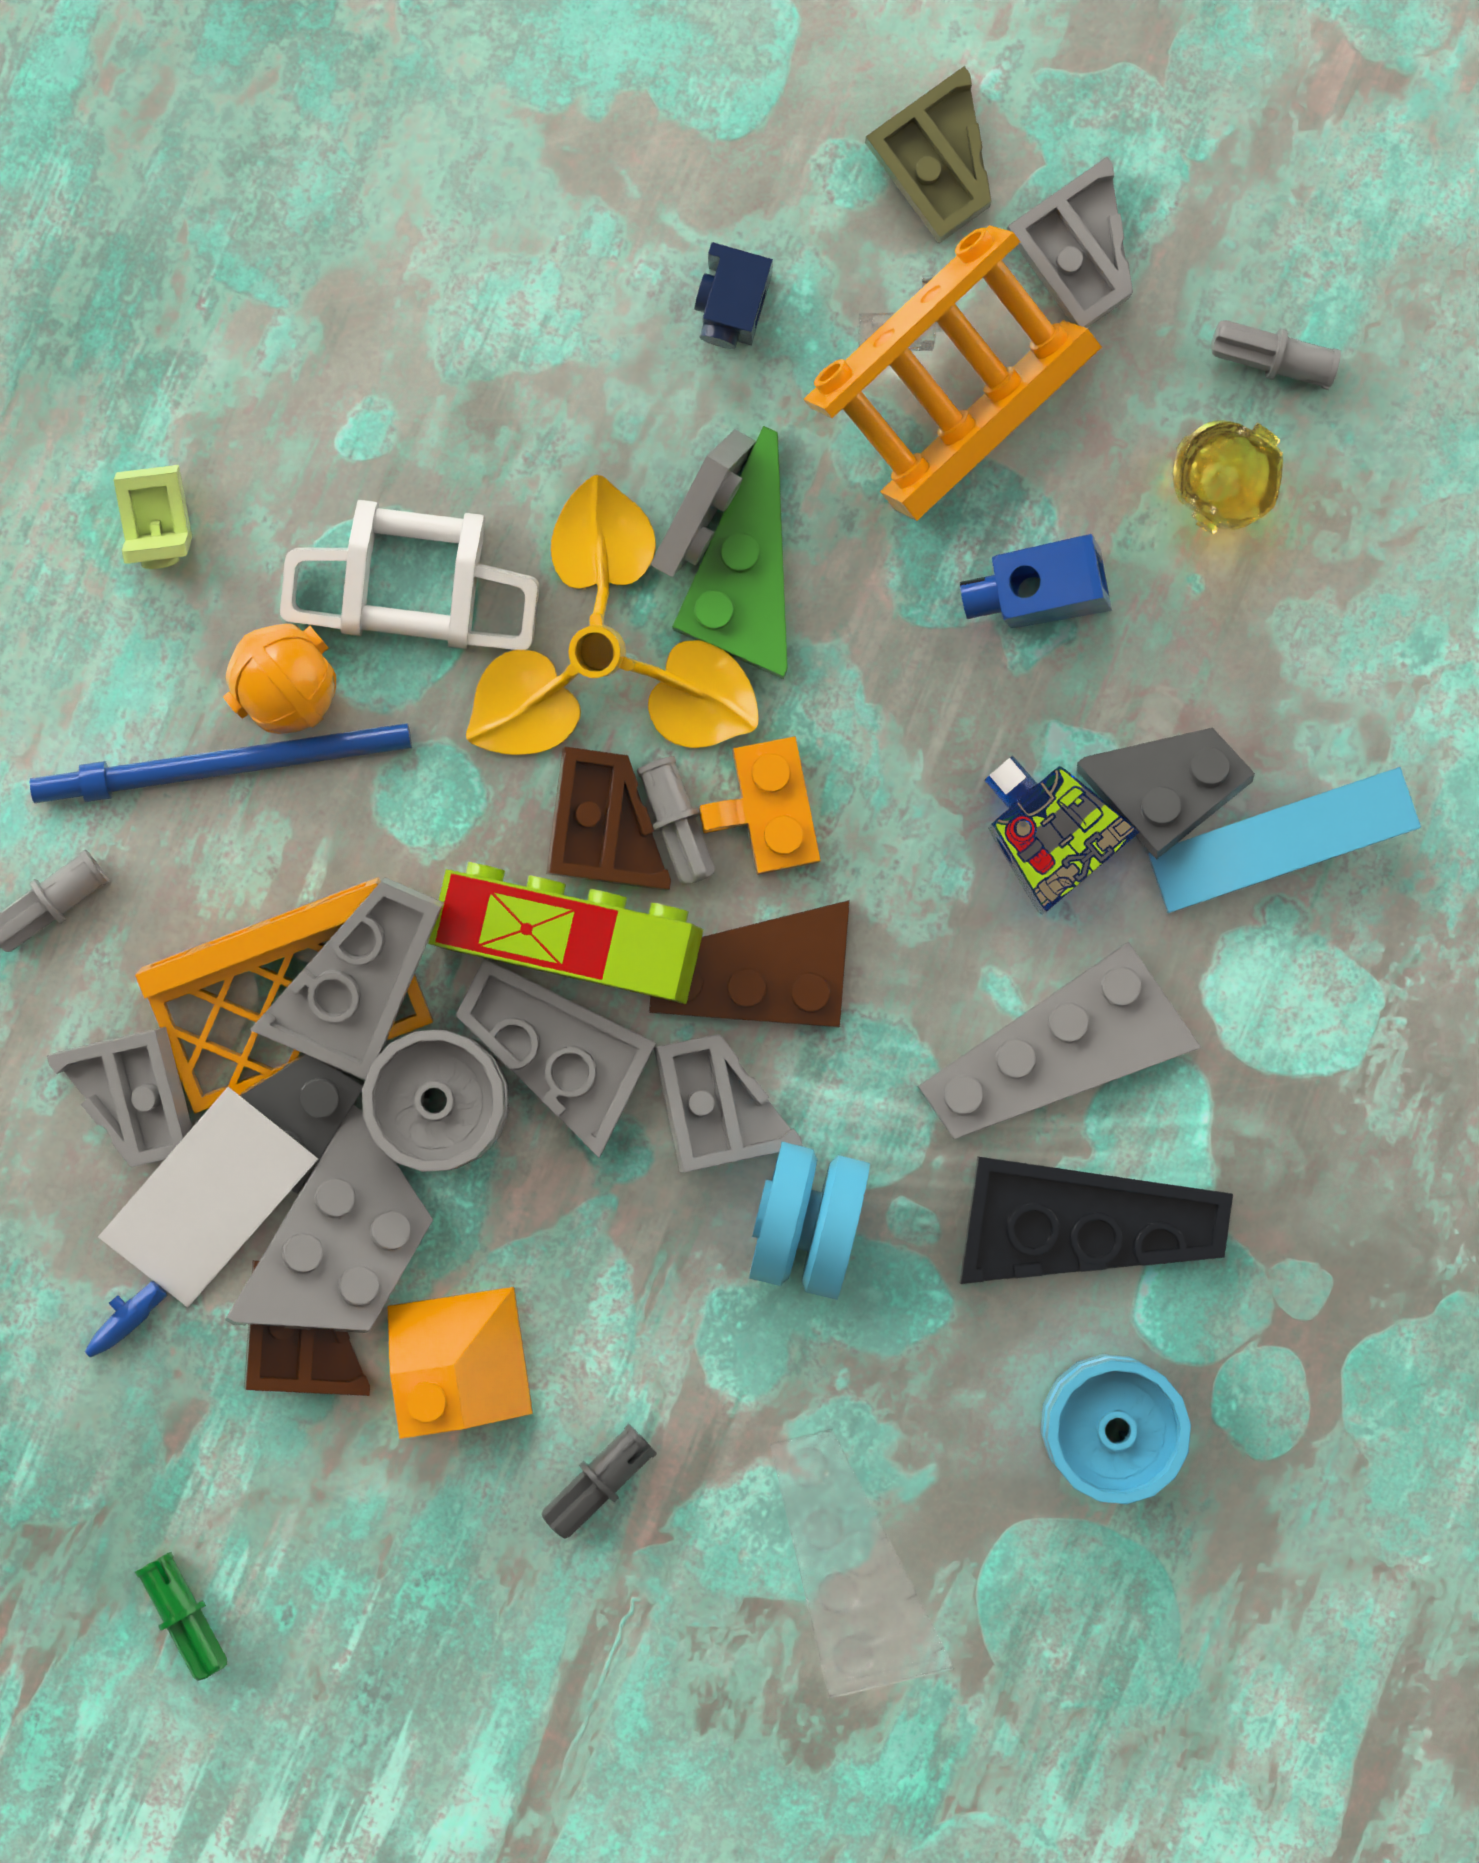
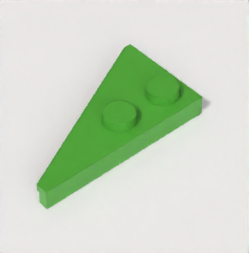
M763 426L740 476L743 478L741 485L730 505L723 513L672 629L694 640L712 644L728 652L736 659L784 679L788 667L778 432Z

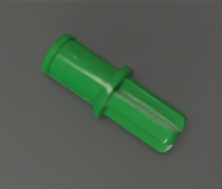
M169 1552L158 1558V1560L135 1571V1574L142 1581L163 1620V1623L158 1625L159 1629L163 1631L167 1628L193 1678L199 1681L223 1669L227 1665V1657L201 1611V1608L206 1606L204 1601L196 1602L173 1559L172 1552Z

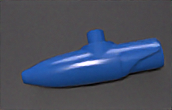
M151 1281L126 1303L117 1295L109 1302V1305L116 1312L98 1329L88 1344L85 1353L91 1358L110 1349L128 1336L147 1319L150 1311L168 1296L165 1290L155 1281Z

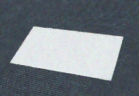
M227 1087L98 1238L182 1304L189 1307L314 1165L318 1158L231 1088Z

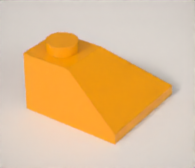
M515 1287L387 1306L390 1377L399 1439L462 1430L533 1414Z

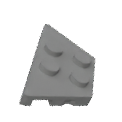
M352 1105L225 1318V1321L232 1325L243 1326L254 1324L285 1326V1328L334 1329L340 1332L367 1333L370 1331L433 1219L396 1162L375 1144L363 1119L361 1109Z

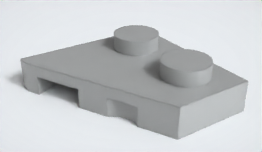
M1108 157L1095 164L1007 227V230L1014 232L1021 241L1016 247L1069 321L1088 328L1127 301L1133 293L1129 264L1125 259L1123 247L1124 232L1121 213L1118 214L1113 184L1114 169Z

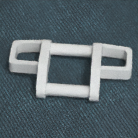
M358 500L348 548H295L287 553L284 563L280 615L287 622L341 629L342 634L361 636L363 630L447 640L448 647L468 649L469 645L526 650L534 640L539 583L536 578L529 575L479 564L484 537L485 515L465 513L464 519L380 509L378 502ZM376 534L459 544L450 615L366 605L371 554ZM302 561H347L342 615L303 610L297 606L298 570ZM477 577L515 586L524 592L523 622L519 635L471 631Z

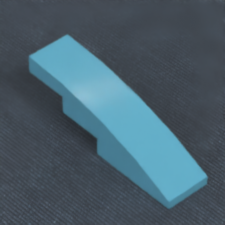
M1401 767L1178 842L1158 859L1151 853L1147 855L1167 913H1171L1421 828Z

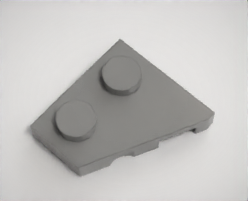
M734 429L706 456L650 564L651 566L673 577L687 562L695 566L699 563L714 536V532L707 527L716 511L719 509L725 512L737 493L743 480L738 474L756 443L755 440Z
M166 1027L47 1055L49 1065L56 1074L65 1072L86 1100L81 1104L96 1124L101 1125L109 1132L113 1146L130 1167L165 1160L192 1129Z
M720 1034L654 1048L680 1173L778 1153L781 1142L803 1146L801 1137L794 1128L790 1129L769 1102V1096L755 1078L750 1077L739 1063V1058Z

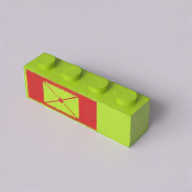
M468 862L466 873L449 869L445 870L439 895V901L444 902V905L428 944L467 955L678 1003H687L704 930L694 924L687 923L689 911L657 903H651L649 914L625 909L627 897L590 889L588 899L583 900L564 895L565 883L531 875L528 876L526 887L503 882L505 870Z

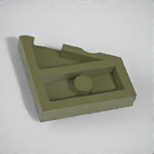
M965 66L872 131L865 139V144L938 243L951 236L990 208L991 205L987 171L984 170L981 152L982 141L979 124L976 122L971 92V76Z

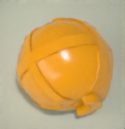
M279 624L254 630L244 635L230 659L225 675L230 691L223 698L242 719L249 714L254 722L267 732L287 734L300 732L310 727L314 728L324 720L323 716L329 709L336 690L335 671L322 655L329 647L311 626H308L304 631L294 624Z

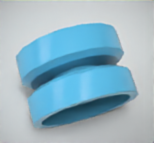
M781 1142L772 1181L767 1179L765 1181L752 1237L758 1239L749 1279L781 1286L789 1279L796 1251L801 1249L807 1251L801 1279L805 1292L838 1300L860 1217L870 1163L838 1155L829 1163L822 1192L811 1190L817 1165L814 1150Z
M1101 1354L1076 1362L1055 1380L1043 1403L1040 1432L1049 1459L1074 1489L1099 1502L1130 1504L1155 1496L1176 1478L1189 1453L1191 1423L1182 1396L1164 1375L1130 1356ZM1121 1418L1128 1423V1430L1119 1431L1120 1440L1112 1442L1105 1434V1427L1110 1420Z

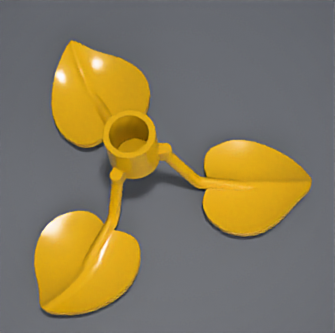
M593 475L569 497L557 519L551 539L552 562L555 571L563 583L572 588H587L597 584L598 592L593 614L590 616V626L579 630L573 636L568 650L571 664L558 677L552 661L542 653L533 650L509 651L500 655L488 665L477 685L472 715L466 731V739L473 745L489 751L511 755L539 753L558 746L572 734L581 717V708L577 698L565 686L579 673L589 678H600L615 673L619 668L660 681L649 695L648 711L656 730L665 739L674 744L691 748L708 747L730 738L753 732L758 726V705L753 687L744 670L728 652L700 640L683 641L675 645L670 651L665 671L659 667L626 657V646L622 636L613 628L604 626V615L609 597V583L629 585L639 580L646 573L654 558L656 538L652 524L644 511L602 475Z

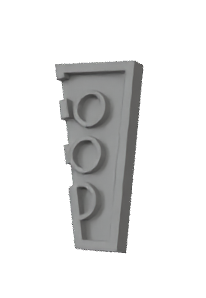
M1128 942L917 1087L952 1138L956 1139L1201 1048V1046Z

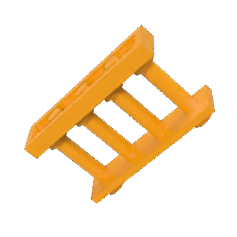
M991 225L987 228H978L964 237L955 248L957 256L846 360L839 359L824 368L814 381L816 388L804 398V401L811 409L830 418H833L842 409L893 470L891 474L892 480L880 493L896 511L916 521L1102 348L1088 328L1062 320L1060 323H1050L1002 261L1021 241L1014 232ZM982 278L1032 340L1029 345L1031 350L1013 367H1005L955 304ZM935 322L938 323L985 382L984 394L967 410L959 411L908 348ZM889 365L939 426L937 431L938 437L921 453L912 454L862 392Z

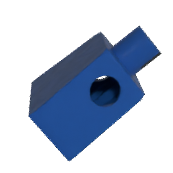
M1092 534L993 556L992 563L995 575L960 582L962 602L967 619L1002 613L1003 620L1010 628L1112 611L1101 549ZM1031 577L1040 578V587L1033 596L1027 598L1019 597V587L1024 580Z

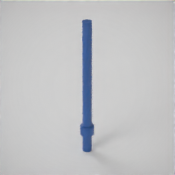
M405 723L108 767L106 761L81 764L77 772L30 778V792L33 803L82 796L85 802L111 799L112 792L409 749L412 748L409 724Z

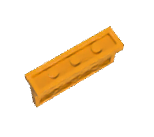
M379 877L143 966L135 974L144 999L148 998L159 1027H166L177 1071L194 1114L209 1109L227 1087L241 1095L249 1087L262 1079H267L283 1069L286 1064L298 1058L300 1052L294 1049L287 1063L274 1068L249 1058L258 1033L253 1031L242 1054L212 1042L207 1038L220 1008L257 1022L272 1005L280 984L288 987L293 982V979L284 975L294 953L307 948L319 952L325 945L322 943L331 939L381 882ZM285 957L278 973L262 966ZM251 971L274 981L260 1013L225 999L236 975ZM414 974L407 991L415 1014L395 1021L387 1040L433 1023L431 1012L416 974ZM225 980L219 995L202 989ZM191 994L214 1004L201 1035L198 1036L175 1025L166 1002ZM181 1039L196 1045L190 1060ZM202 1049L238 1063L229 1085L203 1095L194 1072V1067ZM244 1066L259 1072L256 1075L238 1081Z

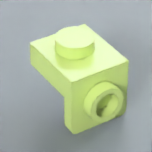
M179 465L117 472L113 481L125 538L122 548L124 563L141 562V566L146 569H159L176 564L179 561V557H184L188 554L192 540Z

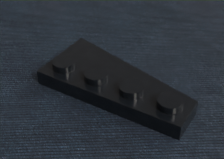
M977 1156L959 1283L967 1284L1049 1274L1225 1258L1233 1194Z

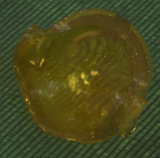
M1215 420L1200 426L1190 435L1183 437L1176 447L1172 472L1173 484L1180 503L1194 511L1191 516L1197 520V526L1211 534H1215L1218 528L1236 530L1259 520L1274 508L1279 496L1283 471V452L1277 447L1280 440L1275 434L1259 423H1256L1251 430L1229 420Z

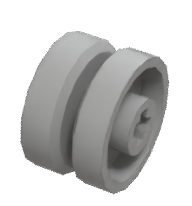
M446 1030L415 1031L391 1042L371 1064L362 1088L363 1119L375 1144L396 1163L422 1172L458 1169L481 1158L500 1138L510 1111L508 1082L497 1059L476 1040ZM432 1088L442 1090L446 1095L447 1103L441 1112L431 1113L424 1107L430 1100L427 1091Z

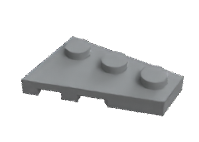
M385 877L250 1030L366 1080L371 1064L382 1053L444 902Z
M485 958L456 1013V1016L600 1158L657 1043Z

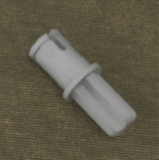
M1227 320L1219 322L1211 343L1212 354L1215 357L1265 370L1266 378L1274 379L1276 374L1318 385L1326 390H1329V387L1334 382L1341 357L1339 349H1329L1288 337V331L1285 329H1279L1277 334Z
M669 756L646 764L636 771L638 776L641 777L657 822L652 824L654 832L661 831L679 881L683 885L692 884L714 874L715 867L696 820V817L701 815L699 807L692 808L675 764L676 759L674 756Z
M86 849L77 858L60 868L40 883L34 879L30 882L32 890L0 912L1 949L5 952H11L54 920H57L59 923L66 920L65 912L85 899L97 888L109 882L102 868Z

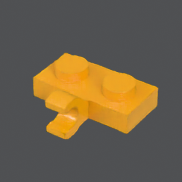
M796 736L733 748L732 754L741 799L700 805L699 810L701 812L700 819L703 834L747 825L757 875L819 863L821 860Z

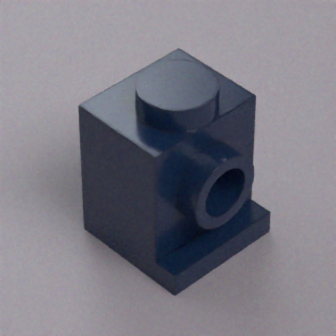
M711 242L708 252L709 269L715 270L716 274L714 276L704 273L694 310L704 313L700 339L709 344L727 349H735L737 342L752 346L773 273V259Z

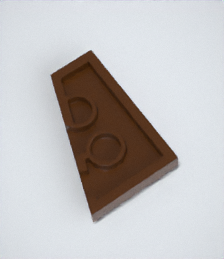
M850 900L703 936L687 1003L683 1004L650 996L649 1013L839 1028Z

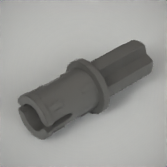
M630 1424L589 1465L583 1461L579 1465L583 1471L543 1509L541 1514L543 1519L557 1535L564 1539L570 1537L609 1498L616 1502L619 1499L616 1492L651 1457L654 1458L657 1455V1452Z

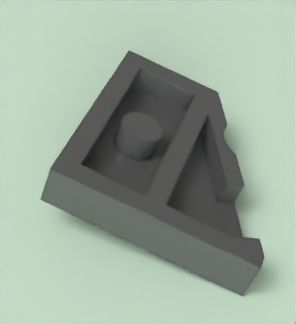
M1213 727L1086 756L1077 762L1076 770L1109 808L1119 816V819L1122 818V822L1125 821L1131 826L1129 830L1134 828L1132 833L1156 859L1251 784L1255 775L1250 767Z
M306 1054L299 1056L286 1064L280 1071L267 1079H262L239 1095L318 1158L314 1165L292 1188L291 1191L296 1194L300 1192L362 1091L365 1083L351 1073Z

